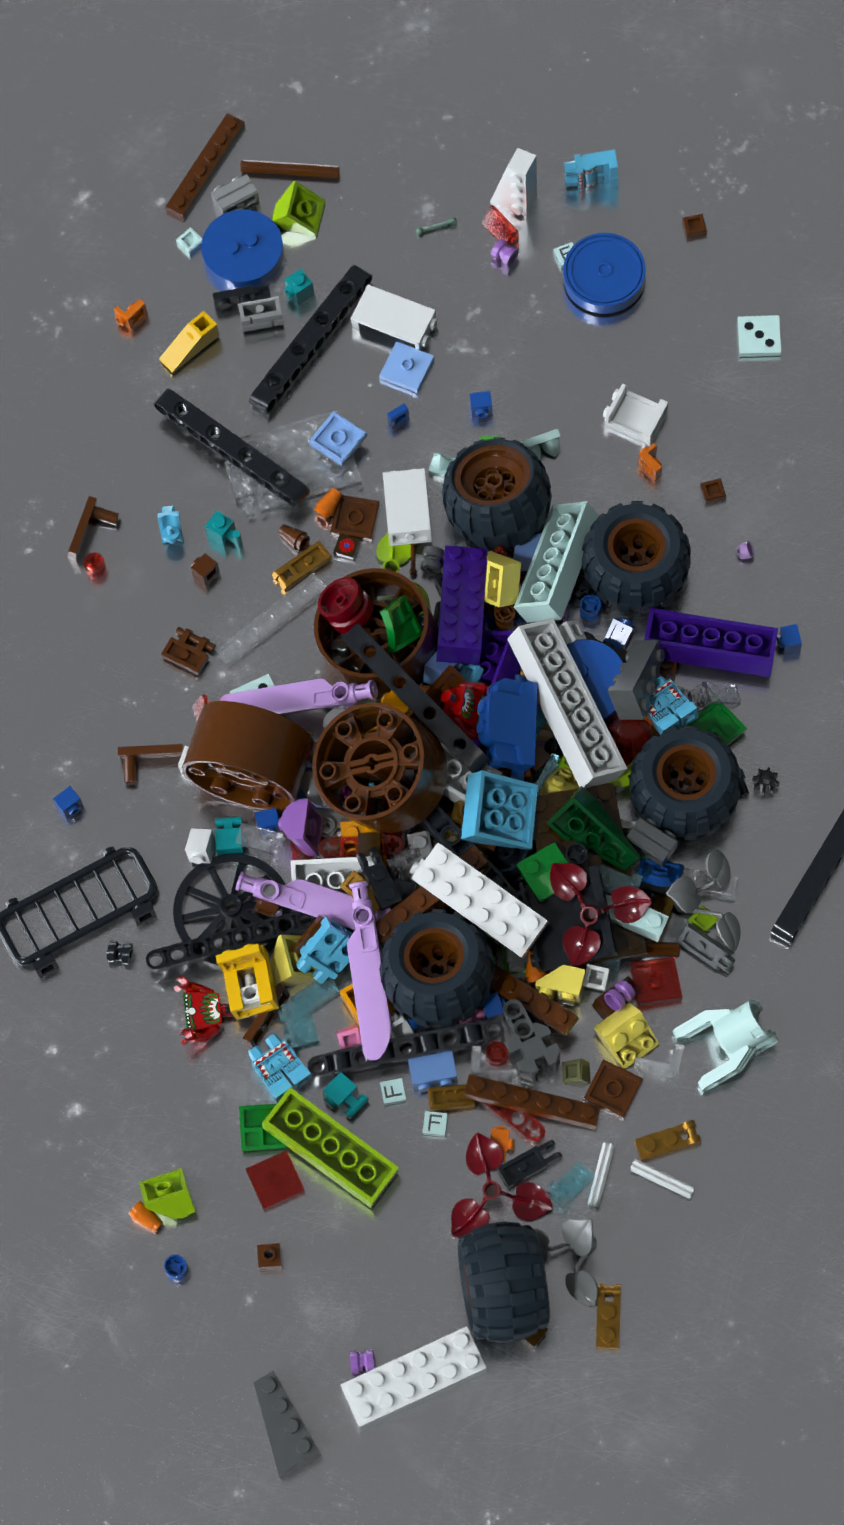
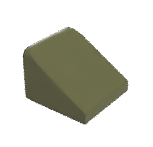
M576 1059L562 1062L564 1085L590 1083V1063L588 1061Z

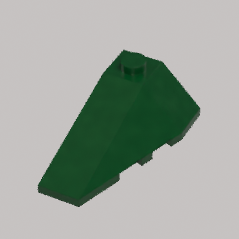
M582 785L560 806L546 823L561 838L567 841L571 839L576 843L582 844L587 851L591 850L599 854L601 859L623 870H626L640 856L598 800Z

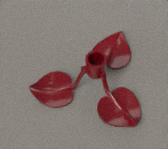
M553 863L551 865L550 882L554 893L565 901L571 900L576 894L583 908L580 918L585 923V929L581 926H573L563 936V947L571 966H578L589 961L598 952L601 944L600 935L596 931L589 930V926L597 921L600 914L614 909V915L619 921L633 923L643 916L651 904L650 897L644 891L633 886H621L616 888L611 894L612 905L602 909H598L593 904L586 905L582 894L579 892L587 884L585 871L573 863Z
M479 1132L469 1142L466 1151V1163L469 1170L474 1174L478 1175L486 1172L487 1182L482 1188L484 1197L480 1205L470 1198L462 1199L455 1204L451 1214V1233L458 1237L470 1234V1230L489 1224L490 1216L482 1208L488 1199L497 1200L501 1195L515 1199L512 1205L513 1211L518 1218L525 1221L538 1219L553 1208L549 1195L537 1184L531 1182L521 1183L516 1188V1195H512L502 1191L500 1185L491 1180L490 1170H495L501 1165L503 1152L495 1141Z

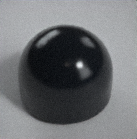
M552 737L546 741L545 751L551 755V758L561 759L564 754L556 738Z

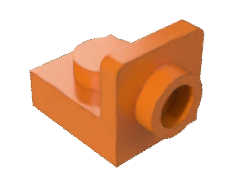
M140 299L130 304L126 312L118 306L114 308L116 321L121 326L126 325L130 330L148 314L145 303Z
M655 443L649 447L645 446L639 452L638 465L654 481L659 479L662 474V464L654 457L657 454V445Z

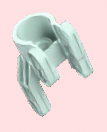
M749 1000L734 1010H705L672 1031L676 1040H682L684 1038H691L713 1025L718 1042L728 1054L729 1061L702 1076L698 1082L702 1091H708L743 1071L751 1058L778 1043L779 1040L776 1032L771 1029L765 1031L756 1020V1017L763 1010L759 1001Z

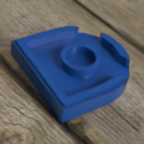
M641 858L638 877L651 885L669 887L678 878L683 876L684 865L666 862L664 867H661L650 859Z

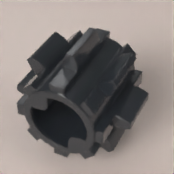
M770 767L767 770L759 768L757 776H753L752 779L753 782H756L754 790H760L762 796L768 792L769 794H774L775 787H779L780 783L776 780L778 773L771 772ZM763 779H768L769 784L763 783Z

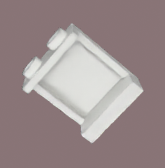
M622 383L620 389H616L613 393L611 406L607 405L604 410L605 426L650 445L668 412V402L660 399L659 403L628 391L626 389L627 385Z

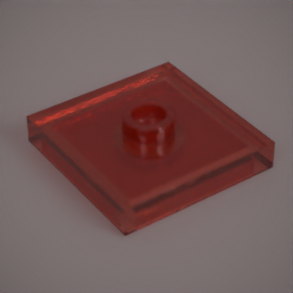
M674 956L630 963L638 1006L682 1000L683 997Z
M287 1150L246 1168V1172L264 1211L305 1192Z

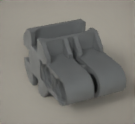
M515 999L507 1001L504 1005L503 1013L505 1026L511 1036L507 1046L508 1058L512 1065L517 1064L519 1080L534 1085L539 1082L536 1073L540 1069L545 1067L549 1077L557 1073L560 1064V1048L557 1043L551 1044V1031L548 1026L539 1023L532 1024L520 1001Z

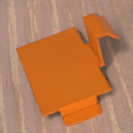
M497 1126L492 1128L490 1139L501 1147L503 1152L502 1161H505L506 1152L514 1150L515 1139L509 1138L510 1130H507L505 1126Z

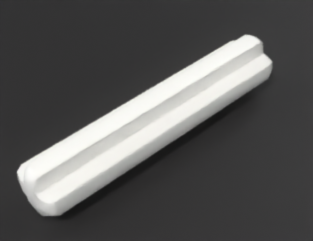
M604 1142L602 1145L588 1199L589 1207L599 1208L615 1147L612 1143Z
M635 1159L631 1165L632 1172L686 1198H691L694 1193V1186Z

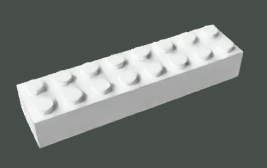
M554 619L518 626L507 640L527 681L538 683L537 701L579 787L582 785L586 789L616 781L627 770L626 764Z

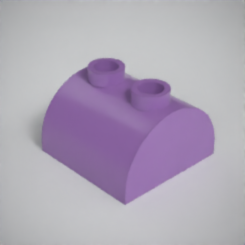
M308 798L296 800L287 806L282 817L279 818V829L284 831L287 838L302 853L308 856H318L323 815Z

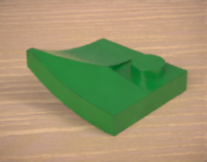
M406 595L398 597L380 611L387 632L389 654L402 649L422 635L423 631Z
M718 699L700 711L698 718L687 725L698 727L700 731L706 733L708 731L720 737L723 745L731 744L747 730L745 725Z
M555 842L516 864L538 903L555 894L550 882L551 865L553 863H568Z
M276 1104L239 1106L242 1151L287 1148L285 1144L262 1128L263 1121Z

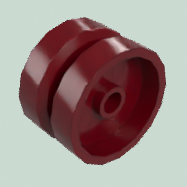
M347 577L337 579L326 586L318 599V610L336 631L345 634L356 623L361 627L367 623L374 610V603L354 579Z

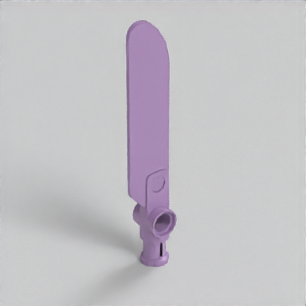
M314 679L230 693L222 696L220 701L245 703L279 715L341 705L351 707L362 699L370 698L375 700L378 696V689L374 680L359 685L357 683L346 684L338 682L332 686L325 679Z
M243 871L239 875L235 889L237 891L241 889L253 893L254 897L316 918L319 914L324 918L327 916L343 927L352 930L356 929L352 918V903L354 899L350 895L302 879L282 885L262 877L257 879L245 875ZM270 885L275 886L276 893L271 897L265 896V888ZM387 908L383 911L379 909L375 913V922L392 909ZM362 911L359 914L360 922H365L369 918L368 911Z
M365 881L349 884L354 899L352 903V918L356 929L347 941V949L363 1054L369 1060H378L387 1050L392 1029L388 1000L382 986L379 970L381 955L375 922L376 915L373 911L372 900H369L367 889L369 882ZM362 911H368L369 918L365 922H360L359 914Z

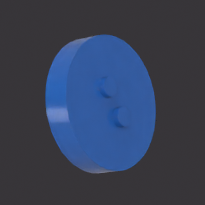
M234 210L219 216L208 226L201 242V252L207 272L215 281L232 289L250 285L258 287L266 283L278 272L284 257L282 236L277 225L266 215L253 210Z
M597 233L584 237L572 246L564 260L563 281L566 292L578 306L590 312L608 314L621 311L638 299L645 285L646 265L641 251L633 242L617 234Z
M578 640L571 644H566L604 722H609L617 713L609 696L608 689L610 686L615 685L613 679L615 675H620V666L624 663L623 660L613 649L598 641Z

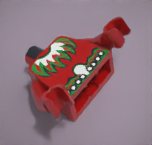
M467 682L459 684L456 688L444 691L441 695V700L445 703L444 712L471 740L477 739L480 744L478 739L479 733H477V724L479 722L478 703L486 696L484 692H487L489 686H485V683Z
M180 976L175 981H179L182 986H175L174 990L180 992L185 989L186 991L183 992L186 1028L179 1033V1035H184L186 1038L181 1041V1044L187 1045L190 1041L193 1043L208 1042L220 1030L224 1029L223 1017L233 1016L230 1012L229 1003L221 1004L220 995L214 990L188 981L186 977Z

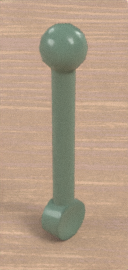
M450 218L448 221L425 228L418 227L416 234L422 235L423 232L446 225H455L457 220L456 218Z

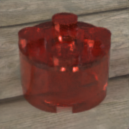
M617 717L607 727L623 760L627 762L634 760L635 756L641 752L642 746L652 738L650 732L651 725L645 719L619 720Z

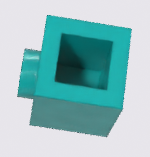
M301 268L284 279L286 287L284 291L297 305L315 295L313 282Z

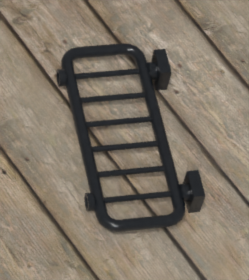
M113 846L108 847L103 851V858L21 901H18L17 898L9 899L5 903L7 908L0 912V938L13 961L23 966L32 964L39 978L59 968L52 953L129 912H131L137 926L156 917L150 901L157 894V884L137 849L123 847L115 850ZM129 855L133 858L149 887L148 892L139 898L136 897L117 862V859ZM112 862L133 898V901L120 908H117L97 871ZM91 873H94L114 910L99 919L78 880ZM72 883L75 884L94 919L93 922L80 929L77 927L58 892ZM55 893L75 930L61 939L58 938L39 903L40 900ZM34 903L55 940L54 943L42 949L38 948L19 912ZM13 914H16L36 951L27 957L20 956L4 926L5 919Z

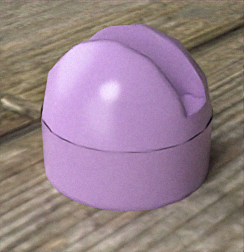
M747 541L738 545L737 551L740 553L737 555L741 559L754 557V548L751 542Z

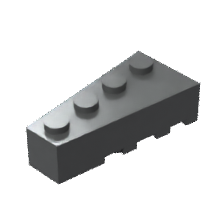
M634 640L626 654V663H622L620 666V675H615L613 679L615 685L610 686L608 689L619 720H644L646 712L650 708V698L655 692L656 678H659L660 665L665 659L664 649H661L658 640Z
M272 1371L253 1383L278 1475L282 1479L320 1457L321 1454L275 1372Z

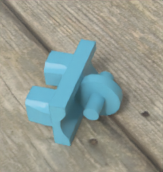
M175 506L162 507V513H157L162 543L168 542L173 544L175 541L183 542L179 511H175Z

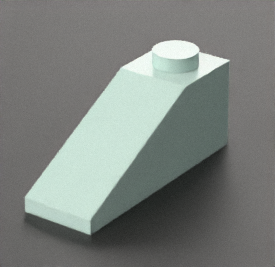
M606 895L608 906L612 905L611 896ZM648 907L643 916L636 922L623 923L615 917L614 909L609 910L611 922L656 942L659 941L669 916Z

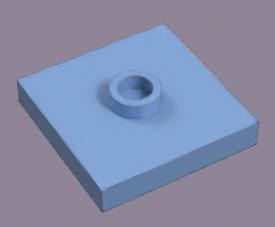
M396 341L379 377L382 380L418 393L434 361V355Z
M333 411L308 443L311 447L343 467L367 437V432Z

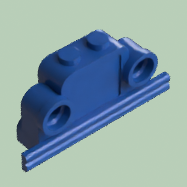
M516 674L515 680L504 678L488 687L487 696L478 703L479 722L477 724V733H479L478 739L480 744L488 747L484 753L491 760L488 765L494 769L501 767L511 769V778L524 781V772L535 766L538 683L527 681L526 676Z

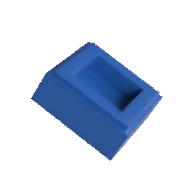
M405 403L387 413L388 424L391 428L409 419V409Z

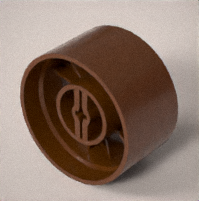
M382 568L363 569L344 576L343 578L349 577L354 579L374 603L372 615L362 628L417 685H420L424 678V666L437 651L438 626L418 587L402 574ZM406 595L416 617L420 612H424V627H421L423 632L412 643L395 653L389 654L387 632L380 613L388 604L378 601L377 597L395 596V601L398 597ZM317 608L314 619L315 640L321 654L338 681L346 684L357 683L359 685L374 680L378 689L376 699H381L387 691L390 692L391 689L375 673L367 674L368 669L371 668L342 638L337 639L338 636L345 634L336 631ZM349 647L351 655L339 664H336L332 658V649ZM369 648L366 651V657L369 658L376 654L375 648ZM408 652H412L405 660H403L408 654ZM397 680L396 688H403L406 680Z
M213 701L205 704L201 709L182 766V773L198 788L228 802L259 810L276 808L277 811H283L288 805L296 801L314 740L300 725L272 711L245 703Z
M363 703L350 707L338 714L320 735L314 750L312 763L314 782L323 801L338 814L365 828L382 833L401 832L416 826L426 819L441 800L448 775L446 754L437 736L429 728L393 706L383 703ZM410 725L417 741L402 747L398 741ZM377 726L376 732L366 734L368 730ZM385 750H391V751H392V752H389V753L377 755L378 753H380V752H382V751H385ZM416 752V755L411 758L410 755ZM414 770H418L416 779L412 787L408 789L413 780ZM384 781L383 783L377 786H369V784ZM349 785L353 792L345 799L342 787ZM376 798L387 800L390 809L374 815Z

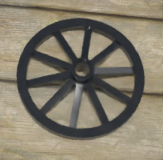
M223 854L212 857L211 864L202 863L197 865L184 878L174 899L173 919L181 942L191 940L184 927V922L219 914L199 937L212 934L224 919H226L224 931L232 928L233 921H235L237 927L243 926L241 917L252 923L261 921L260 918L245 911V909L255 908L257 901L244 902L253 893L244 891L238 896L239 891L235 890L239 875L242 871L244 872L245 866L252 867L265 874L262 878L286 885L282 877L266 862L245 854ZM225 865H238L231 894H228L215 868ZM209 871L222 898L196 889L192 885ZM188 893L218 905L183 915V906ZM230 904L237 905L233 911L226 910ZM281 905L278 906L282 907V915L292 912V909ZM286 921L280 922L279 929L281 931H288L290 923ZM261 927L262 929L269 932V930L266 927ZM240 933L244 942H246L248 936L245 933ZM222 939L221 949L227 944L224 939ZM277 940L268 942L264 946L269 956L274 952ZM201 944L193 947L195 954L200 955L204 953V950L200 948ZM216 957L202 960V962L220 968Z

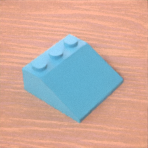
M486 771L469 774L461 839L486 845L532 849L538 785Z

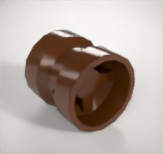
M512 605L496 606L494 609L496 627L504 631L513 628L516 621L514 607Z

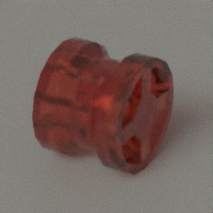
M93 552L85 556L83 565L87 575L91 578L103 576L106 572V564L102 555Z
M492 1042L487 1046L486 1060L489 1065L499 1068L507 1063L508 1049L502 1042Z

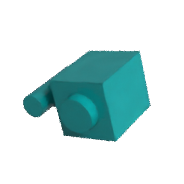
M216 510L205 525L207 537L223 547L230 540L236 548H241L243 546L241 533L236 530L234 520Z
M241 816L215 818L216 827L224 826V829H215L216 852L218 856L223 854H244V848L248 847L247 834L243 835L241 827H233L242 825Z
M342 1072L322 1091L325 1097L323 1101L331 1109L336 1107L341 1111L346 1105L349 1106L344 1112L349 1119L369 1100L365 1094H362L358 1099L354 1097L358 1093V1088Z

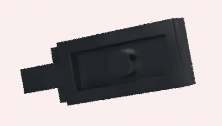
M250 285L213 293L215 308L221 309L229 308L234 304L271 298L268 285L258 287Z

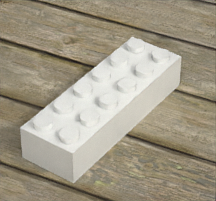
M440 843L436 844L412 878L419 885L521 958L525 957L549 923L545 918Z
M466 1326L340 1385L360 1431H363L486 1374L487 1369Z

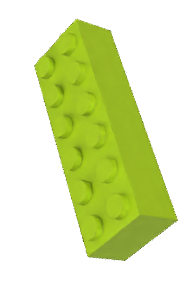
M289 1087L262 1123L264 1130L370 1208L373 1207L398 1173V1166L291 1087Z

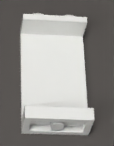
M367 285L351 317L353 329L360 331L362 325L415 344V349L422 350L423 347L427 346L430 338L428 335L431 330H435L438 323L434 309L371 285Z
M425 468L383 472L389 545L432 542Z

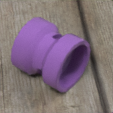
M504 239L498 240L491 251V256L501 259L502 263L508 267L515 262L519 255V249L514 246H508V242Z
M620 980L615 984L614 989L605 993L604 999L611 1009L620 1011L626 1002H630L635 997V991L628 982Z
M366 1349L364 1353L357 1350L350 1351L352 1374H359L363 1370L369 1372L375 1369L373 1349Z

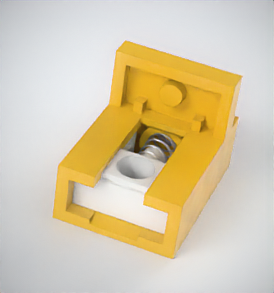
M247 944L243 948L226 950L222 954L216 955L217 964L224 973L230 1012L236 1020L279 1008L269 953L263 945ZM256 993L253 998L249 999L252 994Z

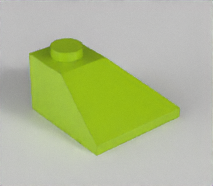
M293 181L275 204L272 221L285 231L315 236L318 232L326 200L299 182Z
M182 1168L139 1182L146 1209L171 1219L185 1218L195 1213Z

